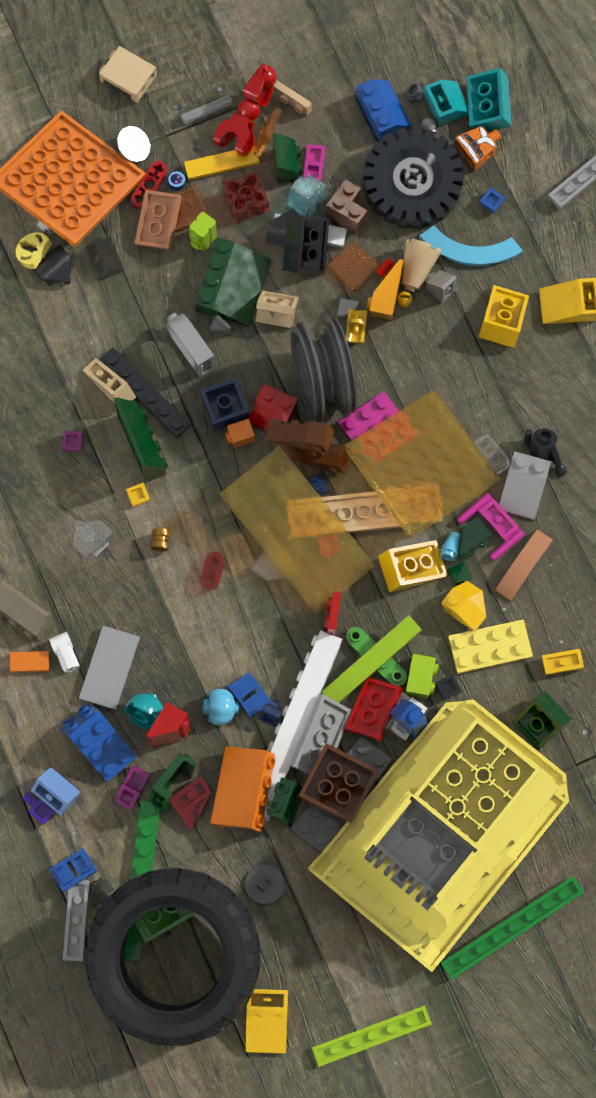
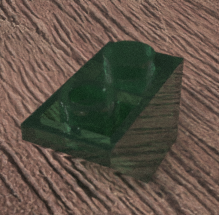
M476 517L462 528L458 559L460 561L463 558L469 559L475 554L474 551L480 547L482 549L490 543L492 534L479 517Z

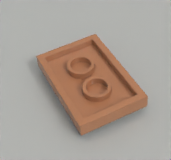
M145 190L135 245L171 250L182 199L180 194Z

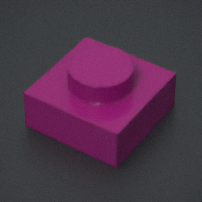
M63 431L62 451L81 452L83 433Z

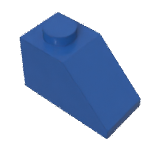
M401 699L389 713L414 739L428 725L425 714L411 701Z

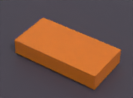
M49 651L10 652L11 673L50 671Z

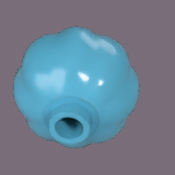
M225 689L211 691L207 695V699H203L202 702L203 715H206L207 720L214 725L229 723L235 713L239 712V702H235L233 695Z

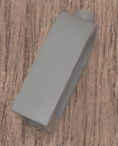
M176 313L171 314L167 318V330L200 378L215 368L214 355L183 313L180 315Z

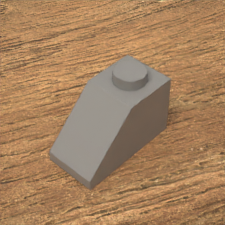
M439 270L436 274L432 273L428 276L425 289L440 303H443L454 292L457 278L452 274Z

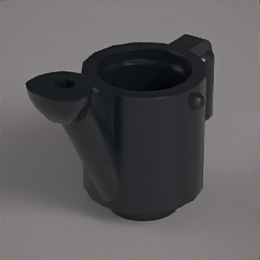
M547 428L538 429L534 434L532 430L527 429L524 435V443L530 447V456L552 461L556 467L557 475L564 476L568 470L561 462L556 447V434Z

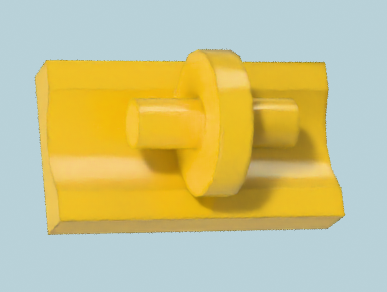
M348 310L347 342L364 344L367 310Z

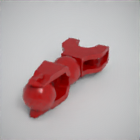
M263 63L255 71V74L251 76L243 88V97L246 99L239 103L238 114L234 112L230 119L224 120L219 124L213 137L215 145L224 147L232 138L237 137L238 140L235 146L237 154L242 157L248 156L255 144V135L253 133L255 123L252 121L259 117L260 106L264 107L269 104L274 84L277 81V74L274 68Z

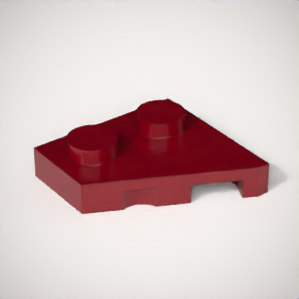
M201 776L174 794L170 802L189 830L193 829L212 793Z

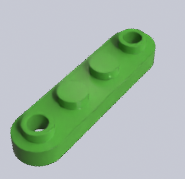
M352 627L346 633V642L361 657L376 644L359 627ZM356 633L359 635V638L353 639L352 635ZM392 658L376 670L389 684L402 687L406 683L407 674L405 670ZM394 674H400L401 678L395 679Z

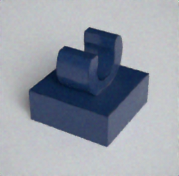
M321 473L304 482V486L311 498H318L330 492Z
M272 701L270 706L264 704L259 720L277 727L282 714L278 710L280 703Z

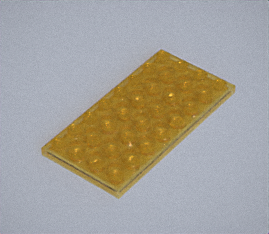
M280 446L219 494L315 614L328 605L329 596L333 597V591L343 593L375 566Z

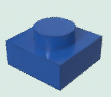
M490 187L479 201V204L494 214L505 201V197Z

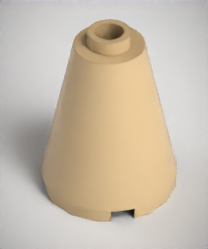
M406 239L401 283L405 286L404 290L415 292V290L421 288L440 256L441 249L436 246V249H432V244L417 239H411L410 242L409 239Z

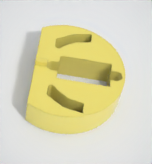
M35 232L28 234L17 244L16 257L24 267L36 269L41 260L45 258V254L52 243L43 233ZM29 245L36 248L37 251H33L32 253L25 250L23 247H27Z

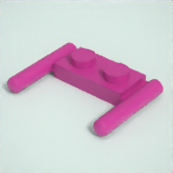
M488 492L457 518V522L463 524L474 513L479 511L501 538L506 541L490 554V559L493 561L498 559L525 535Z

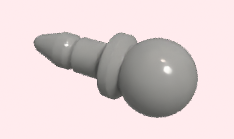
M425 118L421 123L422 130L425 133L427 129L437 133L435 121L432 118Z

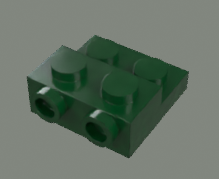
M281 777L280 782H277L275 785L273 800L268 803L267 815L279 821L283 826L291 828L301 803L298 796L302 788L296 782Z

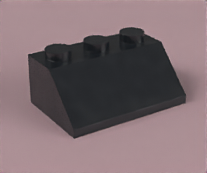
M287 214L283 271L325 274L330 218Z

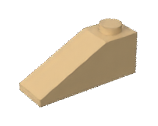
M97 358L83 369V372L111 401L114 402L116 397L130 401L136 398L128 383Z

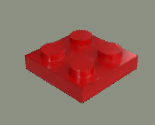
M333 591V597L329 596L327 613H330V616L326 615L324 631L333 636L336 634L341 592Z

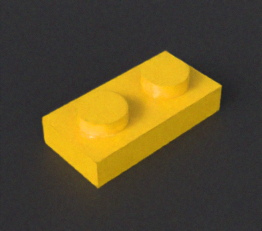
M580 649L541 656L545 676L584 668Z

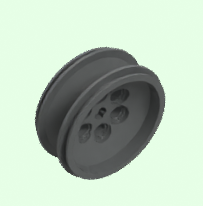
M323 317L318 338H315L314 341H312L309 331L302 321L298 322L296 326H292L290 329V347L293 368L300 398L309 420L320 423L324 422L325 400L331 401L344 418L349 417L351 413H355L357 409L355 374L347 340L339 321L335 317Z

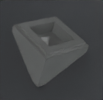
M217 315L209 330L215 333L230 335L231 326Z

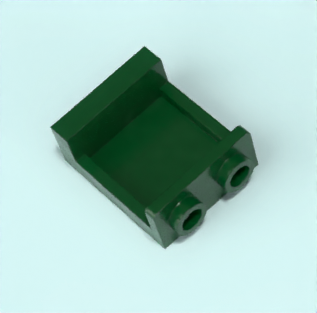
M180 752L152 787L149 801L166 812L170 806L173 794L168 790L180 774L185 775L189 779L192 778L196 766L194 759Z

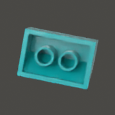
M498 68L466 76L469 126L471 128L483 127L486 130H499L511 127L508 76L504 71Z

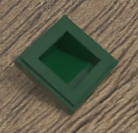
M465 561L447 569L455 586L473 579Z

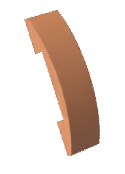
M536 530L495 589V592L511 602L553 539Z

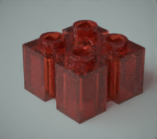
M257 170L244 174L243 179L237 181L236 177L222 181V191L226 202L229 203L234 223L248 219V214L254 212L255 216L269 212V201L265 190H262V183Z

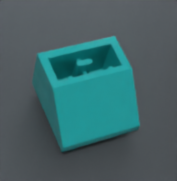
M439 80L425 86L424 98L438 127L469 115L468 103L457 81Z

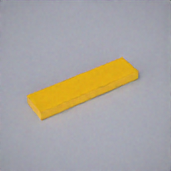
M255 145L246 157L238 155L236 150L184 162L188 181L260 164Z

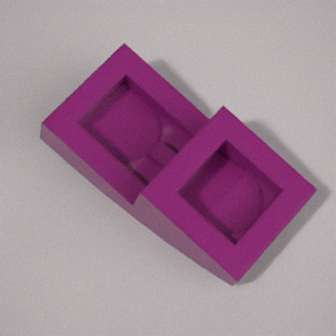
M132 765L114 802L132 811L151 773Z

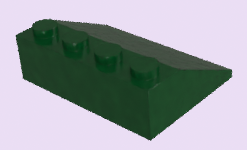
M217 237L195 302L196 312L212 317L219 315L223 320L249 327L271 259L236 242Z
M118 397L114 398L118 419L145 483L167 475L166 468H168L165 457H160L159 451H161L158 441H154L151 436L154 432L151 424H146L145 418H147L144 408H140L137 402Z

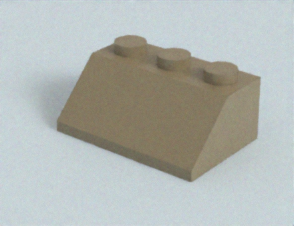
M4 580L0 583V617L4 615L9 618L8 622L15 628L21 627L24 629L23 633L33 640L35 637L37 640H40L53 623L50 614Z

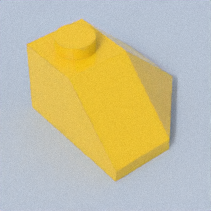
M468 581L452 588L441 602L447 614L473 631H476L487 617L483 591Z

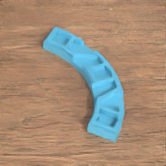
M435 226L419 235L421 241L432 244V249H436V246L441 249L440 255L446 257L447 260L468 266H490V264L503 263L523 253V250L512 237L495 245L476 247L451 240Z

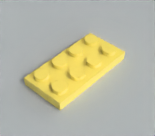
M524 619L448 636L457 674L533 657Z

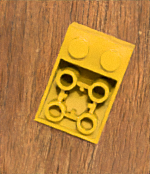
M596 278L576 279L539 289L543 324L596 321Z
M254 990L247 1003L246 1052L286 1054L288 990Z

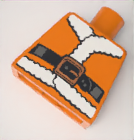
M478 127L455 137L454 146L475 172L495 154L497 148L495 142L501 139V136L496 129L487 133L483 127Z

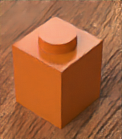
M249 419L227 426L225 436L228 444L232 443L233 449L255 442V435Z

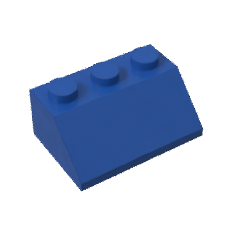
M372 79L356 86V98L378 141H382L383 136L390 132L392 135H396V130L406 128L407 130L412 128L388 80Z

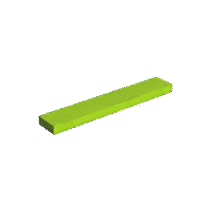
M408 615L327 686L322 693L340 703L420 633L422 629Z
M424 1005L314 1046L311 1049L318 1067L425 1028L432 1025Z

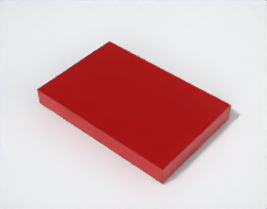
M368 677L362 686L344 729L348 732L381 742L391 719L389 713L397 705L403 689L399 686Z

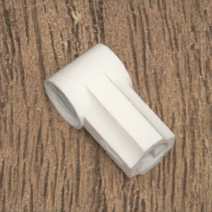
M67 632L49 639L64 673L72 672L80 667Z

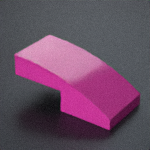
M307 144L303 180L321 182L325 146Z

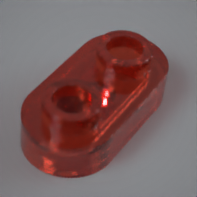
M211 552L206 556L202 570L201 585L209 591L218 588L224 568V558L218 552ZM216 560L218 565L213 566L211 562ZM213 579L214 582L212 584H208L207 580Z

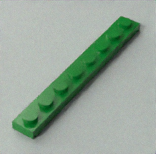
M141 801L130 879L152 871L160 808L150 801ZM135 923L126 939L124 959L140 962L143 937Z
M574 876L570 877L441 962V966L449 978L453 980L582 895L584 891Z

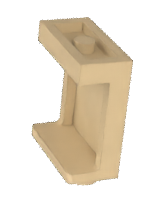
M119 46L116 51L114 50L110 54L107 64L101 67L99 75L102 83L106 81L130 94L131 100L138 103L157 76L155 66Z

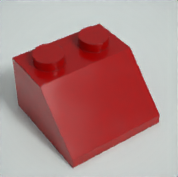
M263 384L249 417L250 424L267 432L271 420H283L290 423L298 407V399Z

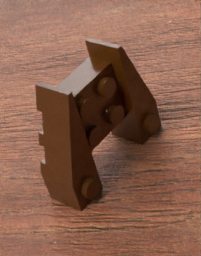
M271 420L264 440L265 442L281 444L277 454L278 457L324 469L331 474L345 473L350 456V451L345 445L331 443L334 430L326 423L305 421V424H299L297 420H292L291 423L284 422L283 420Z

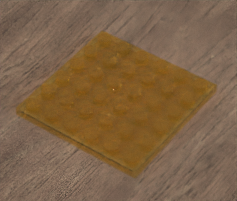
M435 390L344 446L345 451L410 539L501 480Z

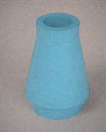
M450 532L440 549V557L442 559L454 561L458 557L461 538L459 533Z

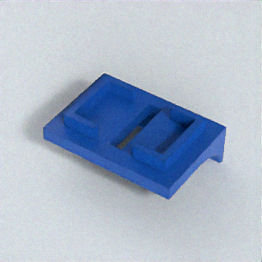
M250 672L228 685V690L239 702L250 719L261 712L264 704L269 706L272 703ZM255 689L258 691L244 702L241 700Z
M84 848L49 869L63 893L97 872ZM70 863H72L79 875L76 878L68 866Z

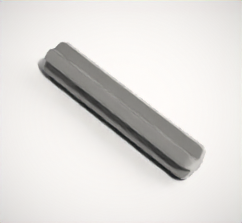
M227 95L183 113L181 119L184 124H188L232 106L233 101Z

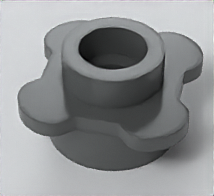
M413 83L409 86L407 94L411 102L416 99H422L425 84Z

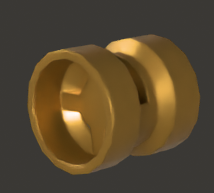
M164 528L152 529L153 541L150 544V549L160 552L169 551V543L167 541L170 538L171 531Z

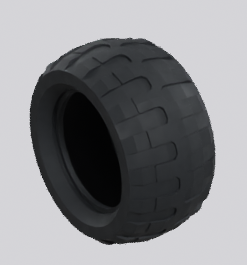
M167 868L145 872L130 879L105 900L90 925L84 958L88 985L104 1015L119 1026L123 1032L153 1045L187 1046L215 1036L241 1014L255 990L260 971L261 954L260 940L253 918L247 907L228 886L212 876L199 871ZM179 907L193 911L203 917L218 935L223 952L221 976L214 987L198 1000L182 1005L159 1003L141 993L129 977L124 959L127 936L134 923L141 916L155 909Z

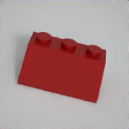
M167 702L146 735L149 746L155 748L179 742L182 737L186 738L191 730L188 714Z

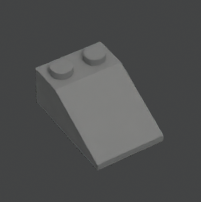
M514 451L499 503L506 513L535 520L551 461Z

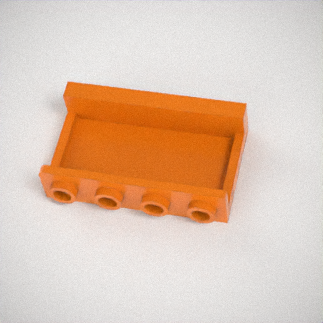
M225 746L210 824L219 828L235 827L261 832L265 821L264 813L268 804L269 787L272 784V771L276 763L275 754L267 750Z

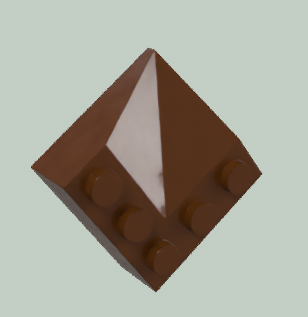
M326 743L298 799L352 824L379 770Z

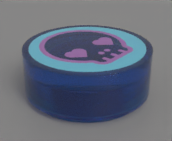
M181 171L171 172L168 176L169 187L173 190L183 189L186 185L185 174Z

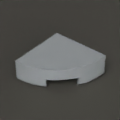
M341 298L337 318L348 316V310H356L359 302Z

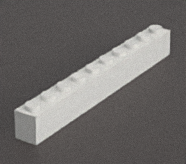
M321 630L319 635H315L312 640L311 646L314 647L312 652H308L305 657L304 663L306 667L304 671L300 670L296 680L299 681L297 688L293 687L290 693L291 703L289 706L286 705L283 710L282 716L284 720L282 724L278 723L274 734L277 737L275 742L271 741L267 751L275 754L276 761L271 776L272 784L269 787L268 803L273 800L276 783L280 782L281 777L287 778L291 768L289 765L342 643L341 638ZM266 806L264 819L266 821H269L270 817L267 815L268 812Z

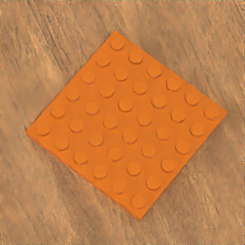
M60 111L0 168V192L72 246L76 247L141 182L146 173L132 162L126 160L120 153L66 113Z

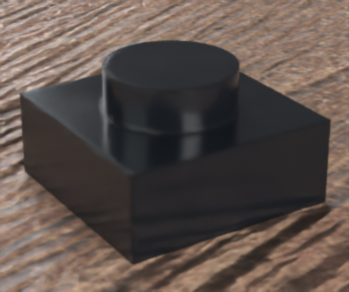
M453 674L435 682L444 701L462 692Z

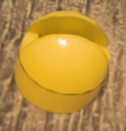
M402 291L397 297L398 304L401 307L410 306L412 295L407 291Z

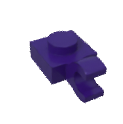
M28 792L22 798L32 807L29 813L42 825H45L55 813L41 799L37 801Z

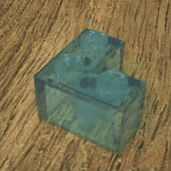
M310 174L305 178L300 176L290 187L286 209L289 210L294 207L297 215L308 216L309 214L311 216L318 202L322 203L325 199L327 185Z

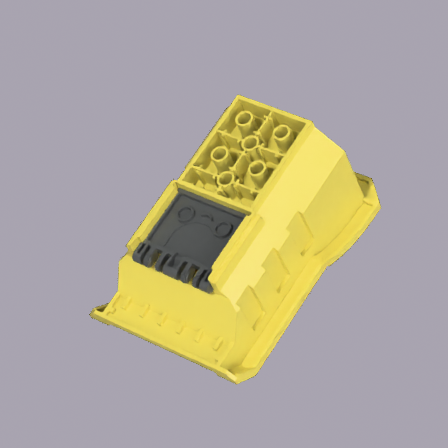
M475 700L446 702L363 801L352 824L346 822L324 851L308 867V870L422 965L433 972L568 804L566 774Z

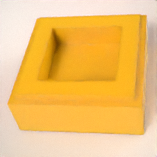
M144 483L126 489L133 508L150 502Z

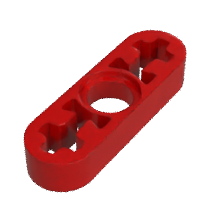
M154 162L132 194V205L136 209H142L143 202L137 203L136 199L141 198L143 195L142 191L144 193L145 190L157 191L165 179L167 166L164 162ZM162 168V172H158L156 175L155 169ZM151 181L155 185L152 189H146L144 184Z

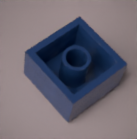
M236 378L200 390L201 399L214 431L249 419V410Z

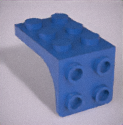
M91 704L83 705L77 711V715L64 721L61 730L78 747L103 779L108 782L137 756L97 708Z

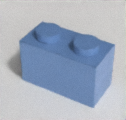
M49 768L42 774L31 789V792L60 816L75 803L81 793L52 768Z

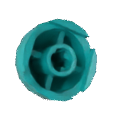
M139 693L131 697L123 711L125 716L128 713L133 724L150 730L162 711L163 706L156 695L152 693Z

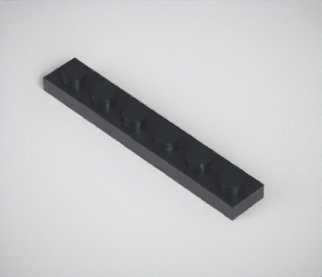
M114 347L99 359L128 383L136 398L176 438L181 436L191 426Z

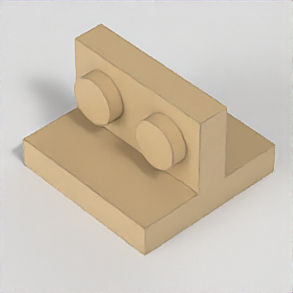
M262 290L257 301L255 322L291 328L294 323L299 297Z

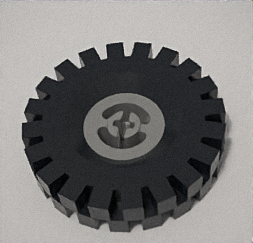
M412 127L411 132H406V128L396 130V135L394 136L391 132L383 136V142L377 141L372 147V153H368L365 161L363 186L369 205H373V211L378 216L381 214L384 216L385 222L391 225L393 222H397L398 227L407 229L408 225H413V229H422L423 224H427L428 227L437 224L439 218L444 220L449 215L450 210H454L461 196L464 172H462L463 164L461 158L458 159L457 150L453 145L451 147L448 146L449 140L441 135L437 138L435 137L436 132L427 129L426 133H422L420 127ZM422 174L426 178L425 184H421ZM402 175H405V185H407V188L400 181Z

